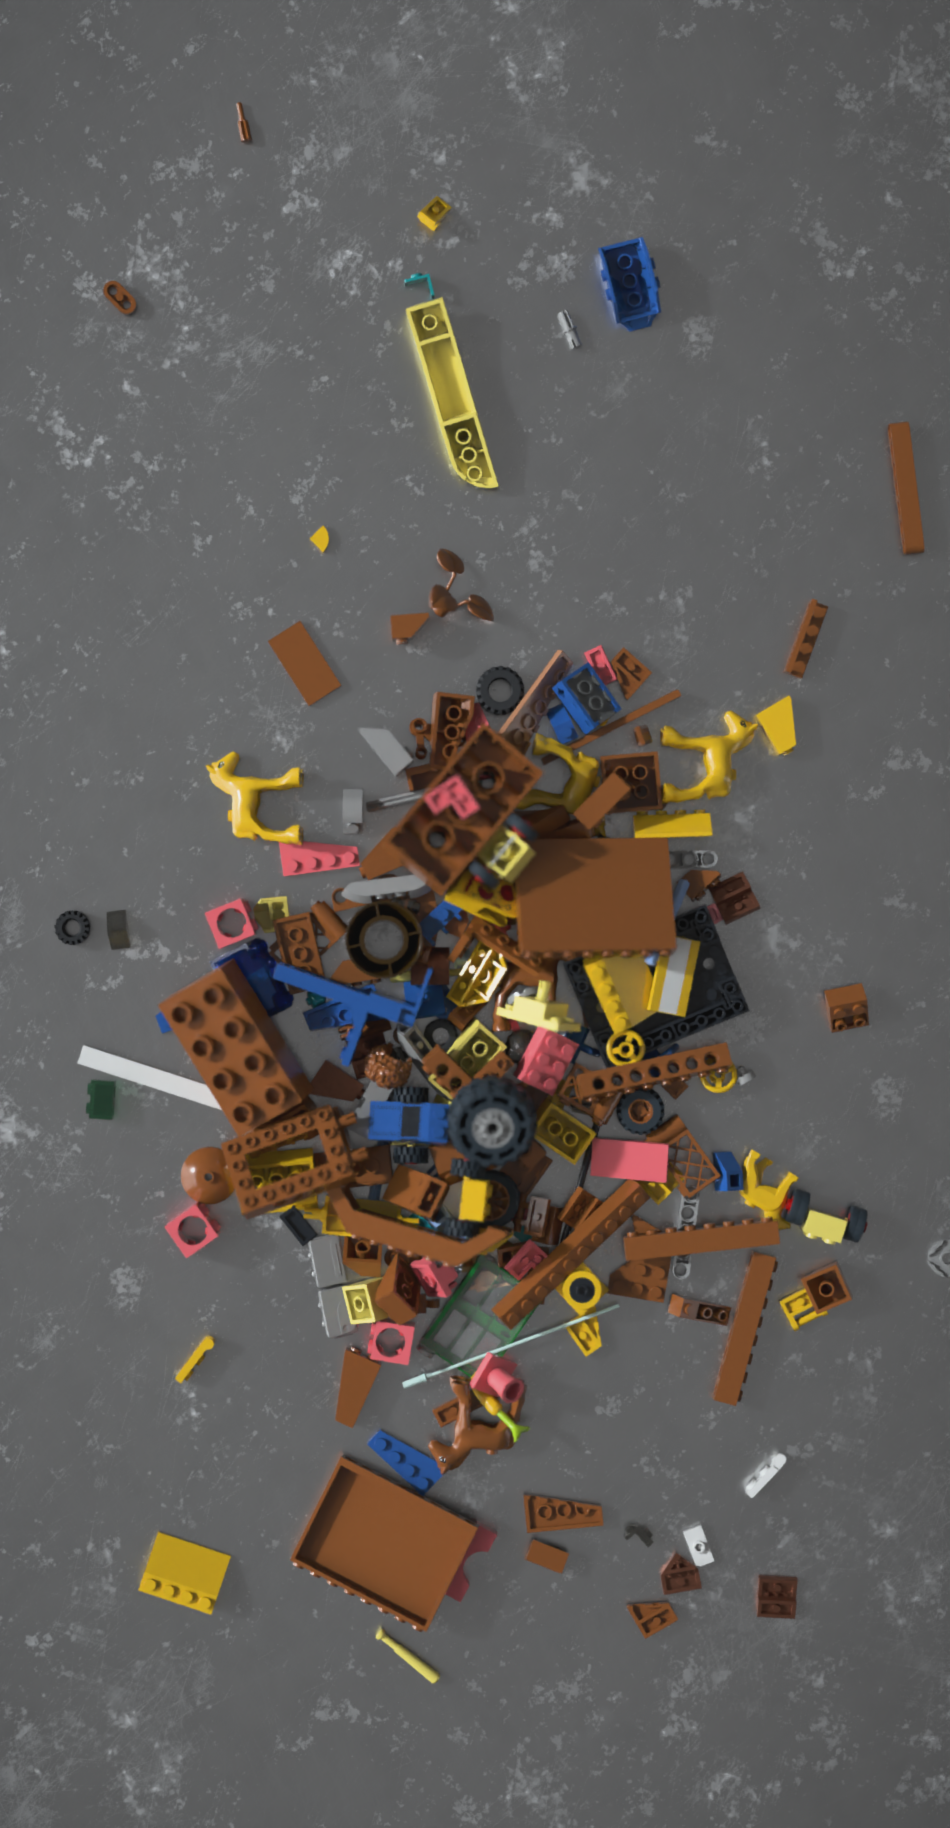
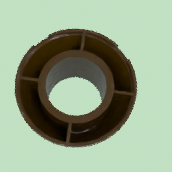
M378 901L362 907L352 917L346 930L345 944L349 958L360 971L375 978L387 979L405 973L415 964L422 950L423 935L421 926L411 911L395 902ZM381 922L390 923L400 931L402 935V948L397 955L389 959H379L367 950L365 935L374 924Z

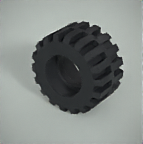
M492 667L486 670L479 678L476 687L477 699L482 708L494 715L511 713L524 697L522 678L509 667ZM503 679L512 688L511 696L504 702H497L489 695V687L495 680Z

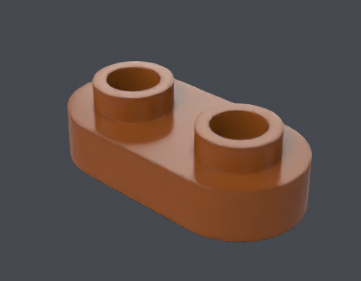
M107 282L103 288L105 297L122 314L130 315L134 313L137 303L133 296L119 282ZM112 289H117L115 295L110 294ZM126 302L131 304L128 309L124 308Z

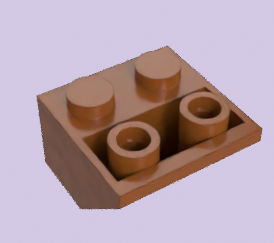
M862 983L824 991L832 1033L869 1025L868 1003Z

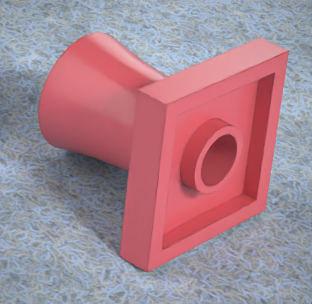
M487 1352L469 1383L473 1389L495 1397L500 1396L505 1403L517 1401L524 1391L523 1381L512 1376L517 1364L512 1360Z

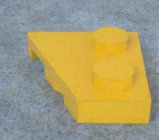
M596 1306L591 1307L582 1316L578 1314L570 1321L595 1313ZM597 1316L565 1327L586 1357L602 1346Z

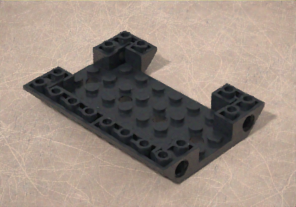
M706 904L677 915L674 920L676 937L700 941L685 1017L655 1012L628 1029L635 1031L642 1037L645 1044L644 1054L750 1011ZM578 956L563 962L606 1068L617 1066L611 1062L607 1055V1042L614 1032L605 1012L600 1013L597 1011L596 1007L600 1001L582 962L587 958ZM707 958L714 960V966L711 969H706L703 965L704 960ZM647 963L654 979L656 965L653 966ZM627 1035L618 1037L614 1041L612 1048L619 1047L621 1043L625 1042ZM633 1038L631 1044L634 1047V1054L637 1056L639 1053V1044L637 1040ZM624 1046L622 1048V1051L628 1052L630 1048L628 1046ZM619 1053L614 1054L619 1061L627 1062L631 1060L630 1057L624 1058Z

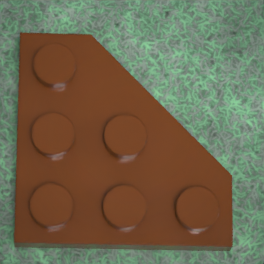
M672 1256L627 1261L617 1270L610 1273L609 1291L607 1294L664 1303Z

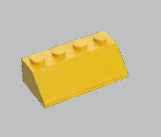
M705 809L694 810V814H686V810H675V814H667V811H656V815H648V811L636 812L637 815L632 816L633 838L712 836L710 813L705 812Z

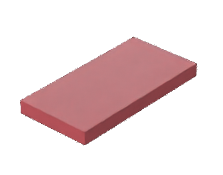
M594 1137L592 1140L590 1176L666 1183L669 1144Z

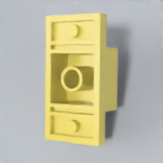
M539 980L537 996H515L514 1005L506 1004L505 1007H497V1015L554 1031L580 1032L581 1029L580 1023L574 1022V1018L567 1017L569 1004L548 999L552 983L550 981Z

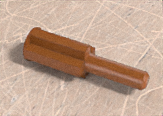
M238 102L236 106L240 120L238 121L241 142H250L252 138L248 120H245L242 103Z

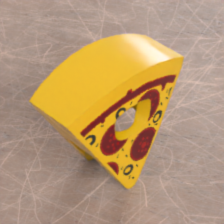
M481 858L476 860L479 864L487 865ZM468 868L464 869L448 888L444 898L445 901L499 927L506 926L507 916L517 918L516 895L512 883L493 869L494 877L500 881L493 889L486 883L480 884L473 878L475 876L473 872Z

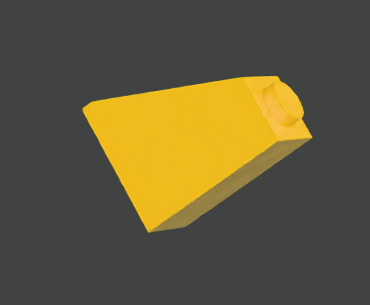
M789 695L755 715L777 755L782 753L783 756L794 751L792 747L796 745L792 700Z

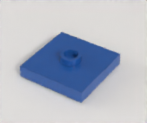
M411 981L403 982L405 1002L416 1005L423 985H411ZM443 985L427 986L416 1019L446 1015Z

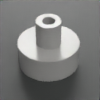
M744 1066L737 1069L740 1074L737 1077L739 1085H743L756 1077L752 1069L746 1071Z

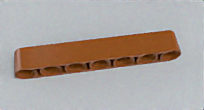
M909 422L888 424L903 552L904 555L924 553V538Z

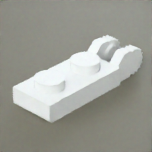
M783 1453L776 1454L772 1458V1465L770 1467L766 1465L760 1471L761 1476L757 1480L753 1479L746 1486L748 1488L746 1493L751 1498L781 1469L787 1460L786 1456Z

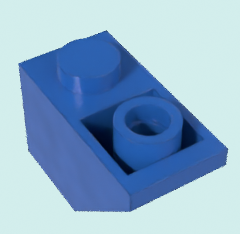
M714 1152V1167L721 1176L714 1181L715 1191L744 1190L743 1171L732 1152Z

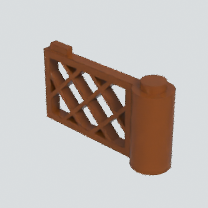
M318 900L310 908L312 910V921L315 924L317 943L318 936H326L331 941L326 947H319V949H322L320 951L322 956L346 933L348 926L325 901L321 903ZM276 940L269 947L271 950L269 954L279 963L282 959L275 954L279 949Z
M677 1114L658 1126L655 1131L653 1130L645 1135L647 1137L645 1142L667 1143L669 1148L676 1149L674 1160L668 1159V1169L680 1184L677 1188L683 1197L688 1196L690 1199L721 1177ZM686 1135L691 1140L690 1149L679 1147L680 1139ZM678 1150L689 1151L688 1162L677 1160ZM692 1152L701 1154V1164L690 1163ZM676 1163L687 1165L685 1175H679L675 1172ZM689 1165L700 1167L699 1178L688 1176ZM703 1168L711 1169L715 1176L709 1180L702 1179ZM687 1179L698 1180L697 1188L692 1192H689L686 1188Z

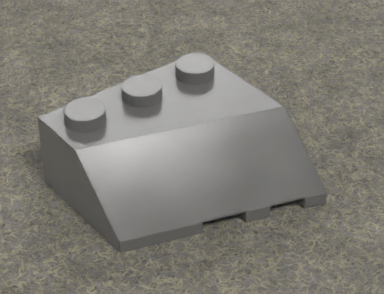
M362 727L358 729L396 777L414 763L412 759L414 754L407 746L403 748L389 730Z

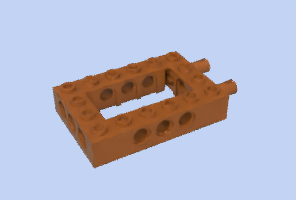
M328 1104L221 1143L244 1217L249 1220L357 1181L352 1166L354 1163L369 1159V1155H367L368 1152L365 1147L349 1153L341 1133L342 1128L357 1124L354 1112L337 1118L333 1108ZM320 1135L328 1164L262 1188H257L251 1175L252 1169L247 1162L246 1154L250 1158L260 1157L259 1155L274 1150L275 1152L280 1147L289 1144L294 1145L302 1139Z

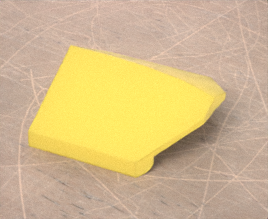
M287 896L261 898L253 908L254 918L262 927L264 933L275 932L272 920L290 916Z

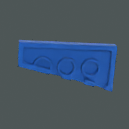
M374 983L359 988L368 993H371L373 990L377 991ZM335 1000L303 1012L310 1031L353 1024L350 1006ZM369 1013L366 1022L384 1020L386 1018Z
M381 1429L367 1443L369 1447L423 1496L443 1476L435 1459L421 1453L414 1447L403 1443Z

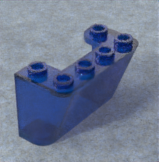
M257 937L209 961L214 970L217 968V965L219 967L234 958L267 1011L269 1018L293 1005V995H290L285 982L273 978L277 964L269 954L268 945L264 939Z

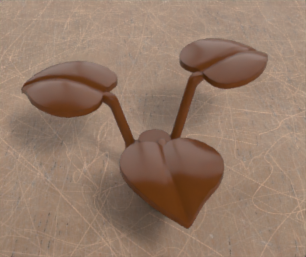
M440 548L437 553L438 563L446 571L452 572V577L446 588L442 585H434L430 592V608L438 616L445 617L448 612H453L458 607L468 604V610L475 616L484 620L494 621L490 605L481 596L472 594L469 596V600L466 599L457 604L456 599L448 592L457 573L462 574L465 568L462 560L455 553Z

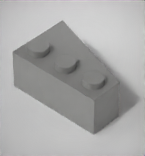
M371 1080L354 1111L357 1124L346 1128L367 1139L370 1101H391L394 1096L393 1088L390 1090L380 1088L376 1082Z

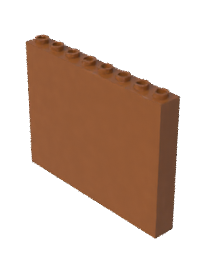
M668 838L536 839L534 842H530L528 839L521 840L536 854L515 878L520 957H525L528 960L536 959L537 957L554 959L556 956L572 959L575 956H583V958H593L595 956L612 958L614 955H621L623 958H629L633 955L651 957L653 952L660 953V957H669L675 952L677 946Z
M342 1455L290 1560L294 1562L293 1565L297 1568H306L310 1570L311 1575L327 1579L328 1584L344 1588L345 1593L361 1597L362 1602L378 1606L379 1611L395 1615V1619L402 1623L408 1622L412 1624V1628L419 1632H427L480 1525L354 1459Z

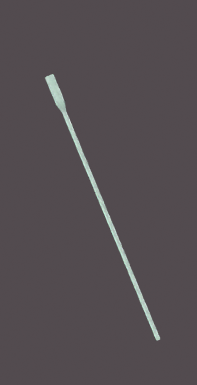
M619 1304L613 1305L611 1307L605 1308L603 1310L597 1311L587 1316L578 1318L576 1320L570 1321L568 1323L562 1324L552 1329L543 1331L541 1333L535 1334L533 1336L527 1337L525 1339L519 1340L509 1345L490 1351V1353L495 1354L501 1352L503 1350L512 1348L514 1346L520 1345L522 1343L528 1342L538 1337L547 1335L549 1333L555 1332L557 1330L563 1329L565 1327L571 1326L581 1321L614 1310L616 1308H619L620 1306ZM487 1353L439 1371L423 1373L420 1376L403 1381V1387L407 1389L420 1383L428 1382L429 1379L436 1375L485 1358Z

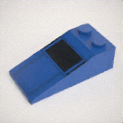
M370 1101L368 1140L445 1146L448 1135L449 1104Z

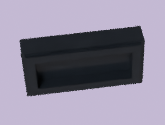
M295 1205L279 1216L302 1246L318 1235L310 1223L304 1219L302 1213L295 1208Z

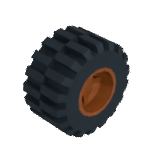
M643 1088L635 1089L634 1093L623 1094L616 1107L619 1123L626 1131L628 1130L632 1134L643 1135L645 1133L649 1134L653 1130L655 1131L661 1125L665 1108L663 1100L654 1089L643 1090Z

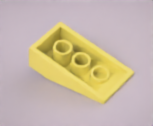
M475 1017L461 1032L447 1053L475 1079L473 1076L501 1050L504 1051L507 1046L496 1034ZM440 1065L437 1071L445 1072L448 1066ZM432 1073L428 1081L452 1100L453 1098L449 1094L451 1091L447 1087L443 1089L436 1082L438 1078ZM454 1078L451 1084L454 1086L459 1085L461 1079Z

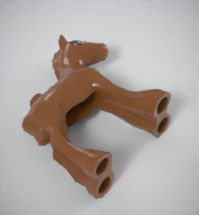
M556 956L554 959L541 957L547 962L537 977L513 962H506L508 970L498 986L500 990L495 994L492 1032L511 1031L508 1019L497 1015L496 1012L497 1007H505L507 997L518 985L534 987L539 986V980L550 981L552 983L548 999L556 1001L558 963L561 960L566 962L571 959H565L564 956Z
M450 1376V1386L459 1399V1411L454 1426L455 1436L453 1444L447 1446L437 1440H431L428 1444L429 1450L435 1458L442 1475L447 1473L448 1470L458 1468L472 1449L486 1450L487 1454L496 1455L499 1450H508L515 1444L511 1429L502 1420H499L494 1425L480 1420H471L470 1385L468 1378L464 1376ZM524 1384V1391L517 1401L510 1403L506 1413L515 1423L520 1421L527 1390L526 1384Z

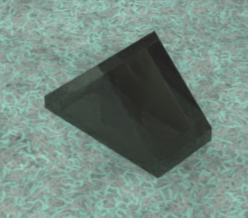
M126 910L107 912V933L111 950L131 948Z

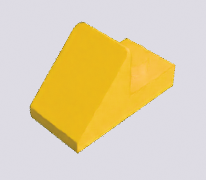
M436 196L420 211L417 217L423 224L434 231L452 207Z

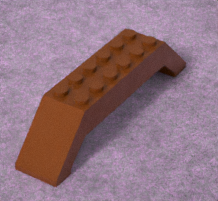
M348 1184L326 1191L345 1231L352 1234V1238L358 1240L363 1238L370 1239L369 1243L379 1246L386 1244L388 1249L399 1251V1249L406 1250L407 1255L414 1257L422 1255L425 1256L424 1260L430 1262L441 1261L444 1266L450 1268L467 1262L512 1235L513 1232L512 1229L494 1224L488 1227L487 1232L468 1241L363 1209L358 1204Z

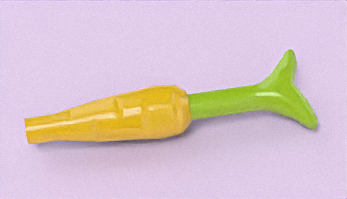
M470 1386L485 1409L493 1416H498L511 1429L514 1443L518 1442L521 1433L530 1430L529 1426L517 1425L503 1411V1405L493 1395L473 1389Z

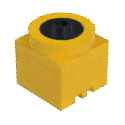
M584 1261L555 1288L580 1316L593 1307L609 1291L608 1286Z

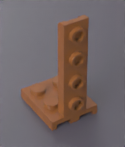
M478 916L473 918L448 957V960L452 963L455 962L457 957L462 958L467 951L465 947L468 948L475 938L535 977L540 974L547 962L541 957L531 960L520 957L518 942Z

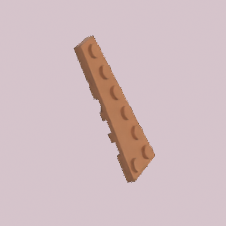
M557 650L498 732V735L523 756H525L531 744L529 741L532 735L537 733L540 727L538 724L542 716H546L548 712L547 707L550 701L556 697L552 687L567 676L573 664V661L563 650Z

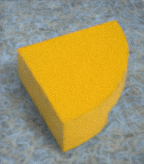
M324 525L310 538L323 553L329 543V535Z

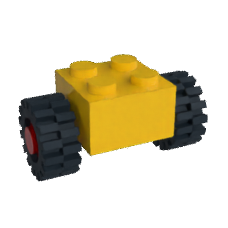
M452 1158L450 1174L464 1176L465 1179L463 1180L460 1217L458 1219H445V1235L475 1238L479 1236V1221H483L486 1217L490 1216L491 1204H488V1197L492 1196L493 1185H490V1180L478 1179L485 1178L486 1167L480 1166L479 1162Z

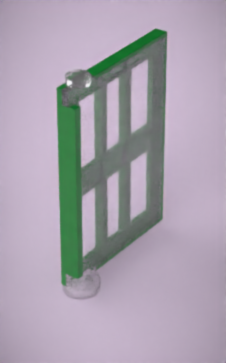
M489 1253L487 1255H480L423 1335L416 1349L428 1358H432L436 1354L451 1365H455L511 1344L539 1304L510 1330L491 1309L520 1281L503 1267L499 1268L498 1264L495 1263L496 1258ZM508 1349L495 1354L503 1357ZM484 1358L460 1366L457 1369L471 1377L478 1370Z

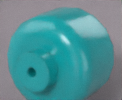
M310 991L307 992L305 1000L308 1006L311 1005L312 1008L326 1003V997Z

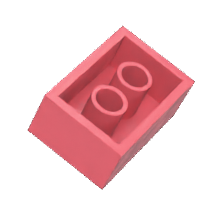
M538 1026L513 1076L553 1096L579 1044L551 1029Z

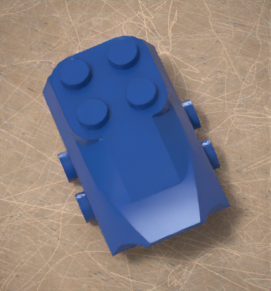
M643 237L598 248L603 270L600 271L602 281L607 283L608 289L605 290L607 300H611L616 323L624 325L629 332L652 326L655 316L661 313L658 293L660 282L658 276H654L653 269H656L654 258H650Z

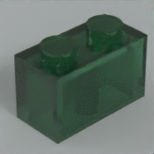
M92 1079L91 1083H88L87 1095H90V1102L86 1104V1114H89V1119H114L116 1080Z

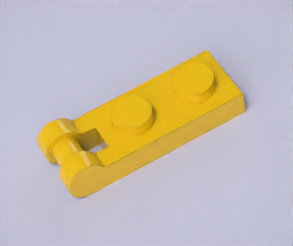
M213 1336L205 1337L177 1374L175 1380L179 1383H182L183 1380L188 1381L194 1373L191 1370L194 1365L199 1366L204 1360L205 1356L203 1353L206 1349L213 1348L215 1344Z

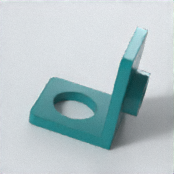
M422 273L411 275V278L404 280L405 286L428 281L431 298H435L430 274L422 275Z

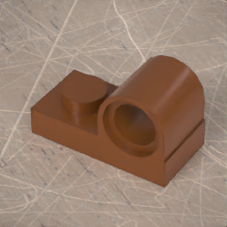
M344 888L335 889L332 893L334 912L368 905L348 899L342 903L338 902L336 894L344 891Z
M488 1002L466 1007L457 1006L449 1014L447 1020L462 1032Z

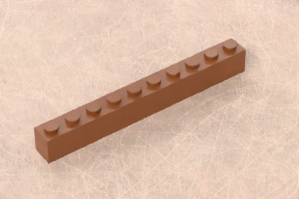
M628 1179L491 1309L503 1324L512 1330L647 1202L650 1196L636 1181Z

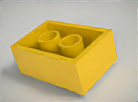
M546 1098L536 1112L537 1131L534 1138L575 1165L597 1133L588 1125Z

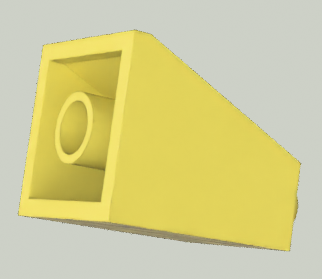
M384 1275L342 1287L351 1324L376 1322L389 1317L375 1302L376 1290Z

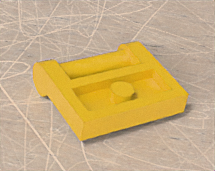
M805 1288L779 1301L794 1332L822 1315L823 1317L828 1315L827 1310L819 1314L813 1311L795 1321L793 1316L813 1306Z

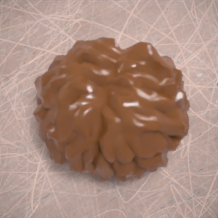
M391 1042L370 1048L364 1059L367 1078L376 1082L378 1087L386 1088L387 1090L402 1087L407 1083L412 1069V1057L405 1062L391 1057L394 1051V1044Z

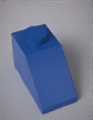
M561 703L548 709L546 715L558 742L564 745L577 739L578 734L564 705Z

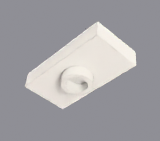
M701 1524L684 1530L683 1533L696 1567L714 1562Z

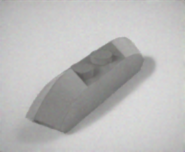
M408 875L351 882L341 895L353 902L370 904L372 903L371 896L375 895V899L387 898L386 894L394 893V897L405 896L406 891H409L411 899L422 896L432 889L417 876Z
M398 1023L397 1036L404 1052L409 1058L412 1057V1062L430 1086L441 1096L451 1100L428 1081L430 1075L422 1068L424 1065L421 1060L433 1049L415 1024L413 1027Z

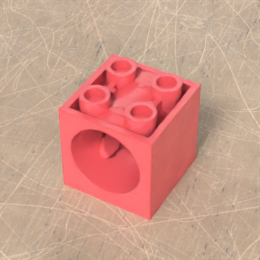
M238 899L205 913L219 949L257 934L256 930L259 928L256 920L251 919L249 912L252 910L248 901ZM231 908H235V912L243 913L246 918V924H244L242 929L244 932L238 937H231V934L223 933L220 928V922L224 917L223 913Z
M195 1203L165 1225V1229L186 1258L204 1247L221 1233L220 1224L215 1218L213 1220L208 1215L210 1211L204 1203ZM192 1216L203 1219L207 1225L205 1229L207 1236L200 1241L187 1239L182 1233L184 1225L182 1220L184 1218Z
M390 1318L372 1322L370 1334L374 1335V1339L369 1340L367 1353L371 1354L370 1359L408 1365L415 1322L407 1321L400 1326ZM387 1328L397 1329L400 1335L405 1338L403 1347L396 1349L395 1352H387L380 1343H377L378 1334L383 1333Z

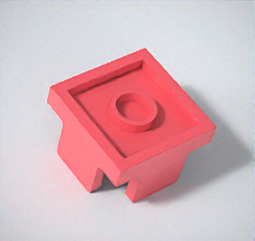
M425 1257L409 1264L427 1297L447 1298L452 1294L451 1290L458 1285L454 1281L458 1278L454 1268L446 1267L443 1264L438 1268L435 1262L424 1260Z

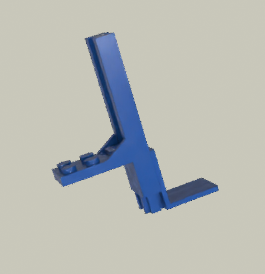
M282 961L277 964L273 978L350 1006L354 1029L351 1028L346 1038V1041H349L348 1046H344L339 1058L342 1059L341 1065L349 1067L369 1013L413 1027L434 967L430 966L416 1005L374 990L368 993Z

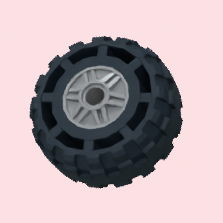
M487 1076V1078L482 1079L476 1078L471 1080V1083L461 1087L451 1101L448 1112L449 1136L456 1150L468 1161L479 1162L480 1166L489 1167V1165L505 1166L506 1163L510 1161L515 1162L521 1158V1155L528 1151L532 1145L537 1131V1114L534 1103L526 1090L506 1077L497 1078L496 1076Z

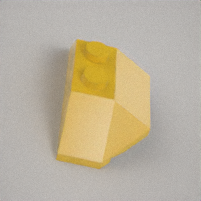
M478 941L446 997L459 1007L489 1002L508 970L505 957Z

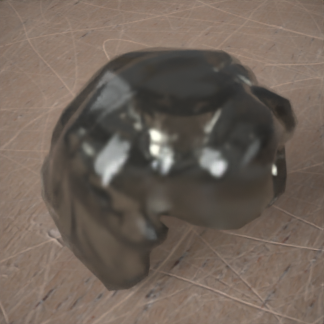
M528 1029L512 1032L508 1035L505 1043L507 1046L505 1049L507 1057L516 1063L517 1066L534 1036V1033Z

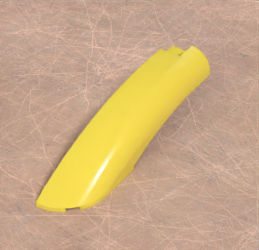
M443 297L406 308L405 310L453 468L463 480L481 488L498 487L484 432Z

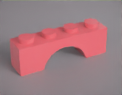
M476 1521V1524L480 1526L446 1595L459 1602L462 1601L470 1586V1582L463 1571L465 1561L476 1552H488L497 1537V1531L479 1521Z

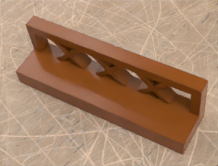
M811 599L783 672L800 679L803 678L828 610V606L817 603L818 600Z

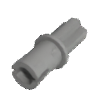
M568 310L558 313V318L564 330L563 334H566L571 346L570 348L574 349L581 346L582 342L576 331L577 326H574Z

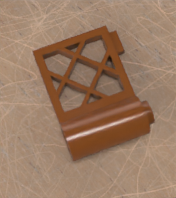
M575 1063L557 1095L560 1098L559 1102L567 1107L571 1104L588 1114L592 1118V1122L598 1126L607 1125L624 1092L617 1093V1096L612 1098L598 1097V1100L592 1102L590 1108L587 1109L582 1106L574 1073L577 1069L583 1073L592 1071ZM574 1086L576 1097L569 1098L565 1096L566 1088Z

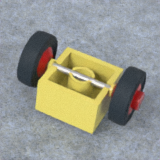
M513 813L510 814L506 821L516 833H511L501 824L476 854L487 865L485 866L472 860L467 866L475 874L474 879L482 885L486 883L493 889L500 882L494 877L493 869L512 883L536 854L519 839V836L534 842L538 837V833L531 828L532 824L524 817L521 820Z

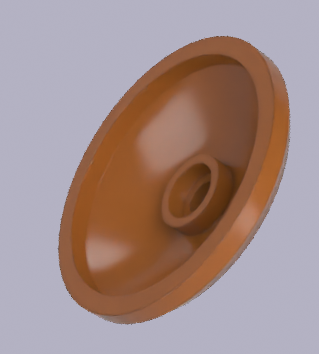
M216 1147L200 1148L191 1153L185 1160L181 1169V1182L185 1192L193 1200L204 1204H217L226 1200L234 1192L235 1188L222 1149ZM207 1173H210L212 1175L211 1180H207L205 1178V1175Z

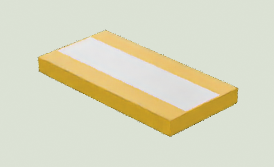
M676 937L677 949L669 957L659 956L657 960L647 1010L685 1017L700 941Z

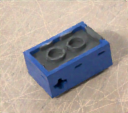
M589 662L552 687L585 735L596 727L606 725L609 718L622 709Z

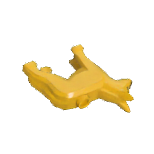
M751 1149L749 1155L745 1158L742 1170L744 1190H739V1193L746 1199L745 1204L752 1208L757 1206L764 1211V1217L772 1216L773 1219H776L779 1231L790 1229L791 1224L785 1221L781 1214L787 1202L789 1189L794 1182L798 1181L799 1177L789 1172L777 1188L761 1185L764 1170L767 1166L772 1165L773 1161L764 1157L755 1164L761 1154Z

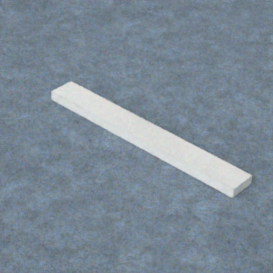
M83 1045L78 1064L222 1110L210 1089L204 1083Z

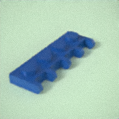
M445 900L419 923L422 935L433 947L436 945V942L431 938L440 930L447 935L449 932L444 926L454 917L460 922L463 920L458 914L462 909Z

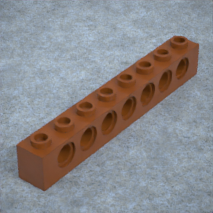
M726 1042L578 1074L576 1082L581 1101L594 1102L598 1100V1097L612 1098L621 1092L631 1094L635 1092V1089L643 1088V1090H649L654 1088V1085L661 1084L662 1086H667L676 1080L686 1082L694 1076L704 1078L713 1072H717V1074L726 1073L732 1066V1061ZM706 1058H712L715 1064H707ZM687 1062L695 1063L696 1069H690L687 1066ZM675 1066L678 1072L671 1073L668 1067ZM650 1071H658L659 1077L651 1076ZM638 1074L641 1080L634 1081L631 1075ZM619 1078L622 1081V1085H615L613 1079ZM600 1082L604 1088L601 1090L596 1089L594 1083Z
M439 1044L421 1060L424 1065L422 1068L429 1075L433 1073L438 1078L436 1082L443 1089L447 1087L451 1091L449 1094L452 1098L456 1096L461 1087L471 1083V1080H474ZM440 1065L448 1066L445 1072L437 1071ZM454 1078L461 1079L460 1084L456 1086L452 1085L451 1081ZM533 1139L529 1150L525 1151L517 1161L523 1167L527 1165L532 1169L547 1152L537 1140Z

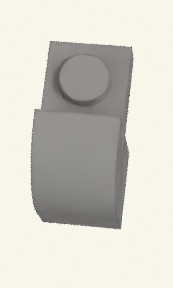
M344 789L343 834H363V789Z

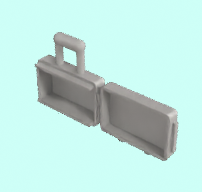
M330 1234L316 1237L308 1242L310 1249L308 1257L312 1259L314 1269L312 1276L316 1279L317 1287L324 1288V1290L318 1292L320 1299L318 1307L322 1309L324 1319L322 1326L325 1327L327 1337L329 1338L334 1337L336 1339L353 1335V1333L358 1331V1326L350 1322L342 1287L347 1286L342 1285V1283L348 1281L346 1266L342 1263L343 1251L340 1237Z

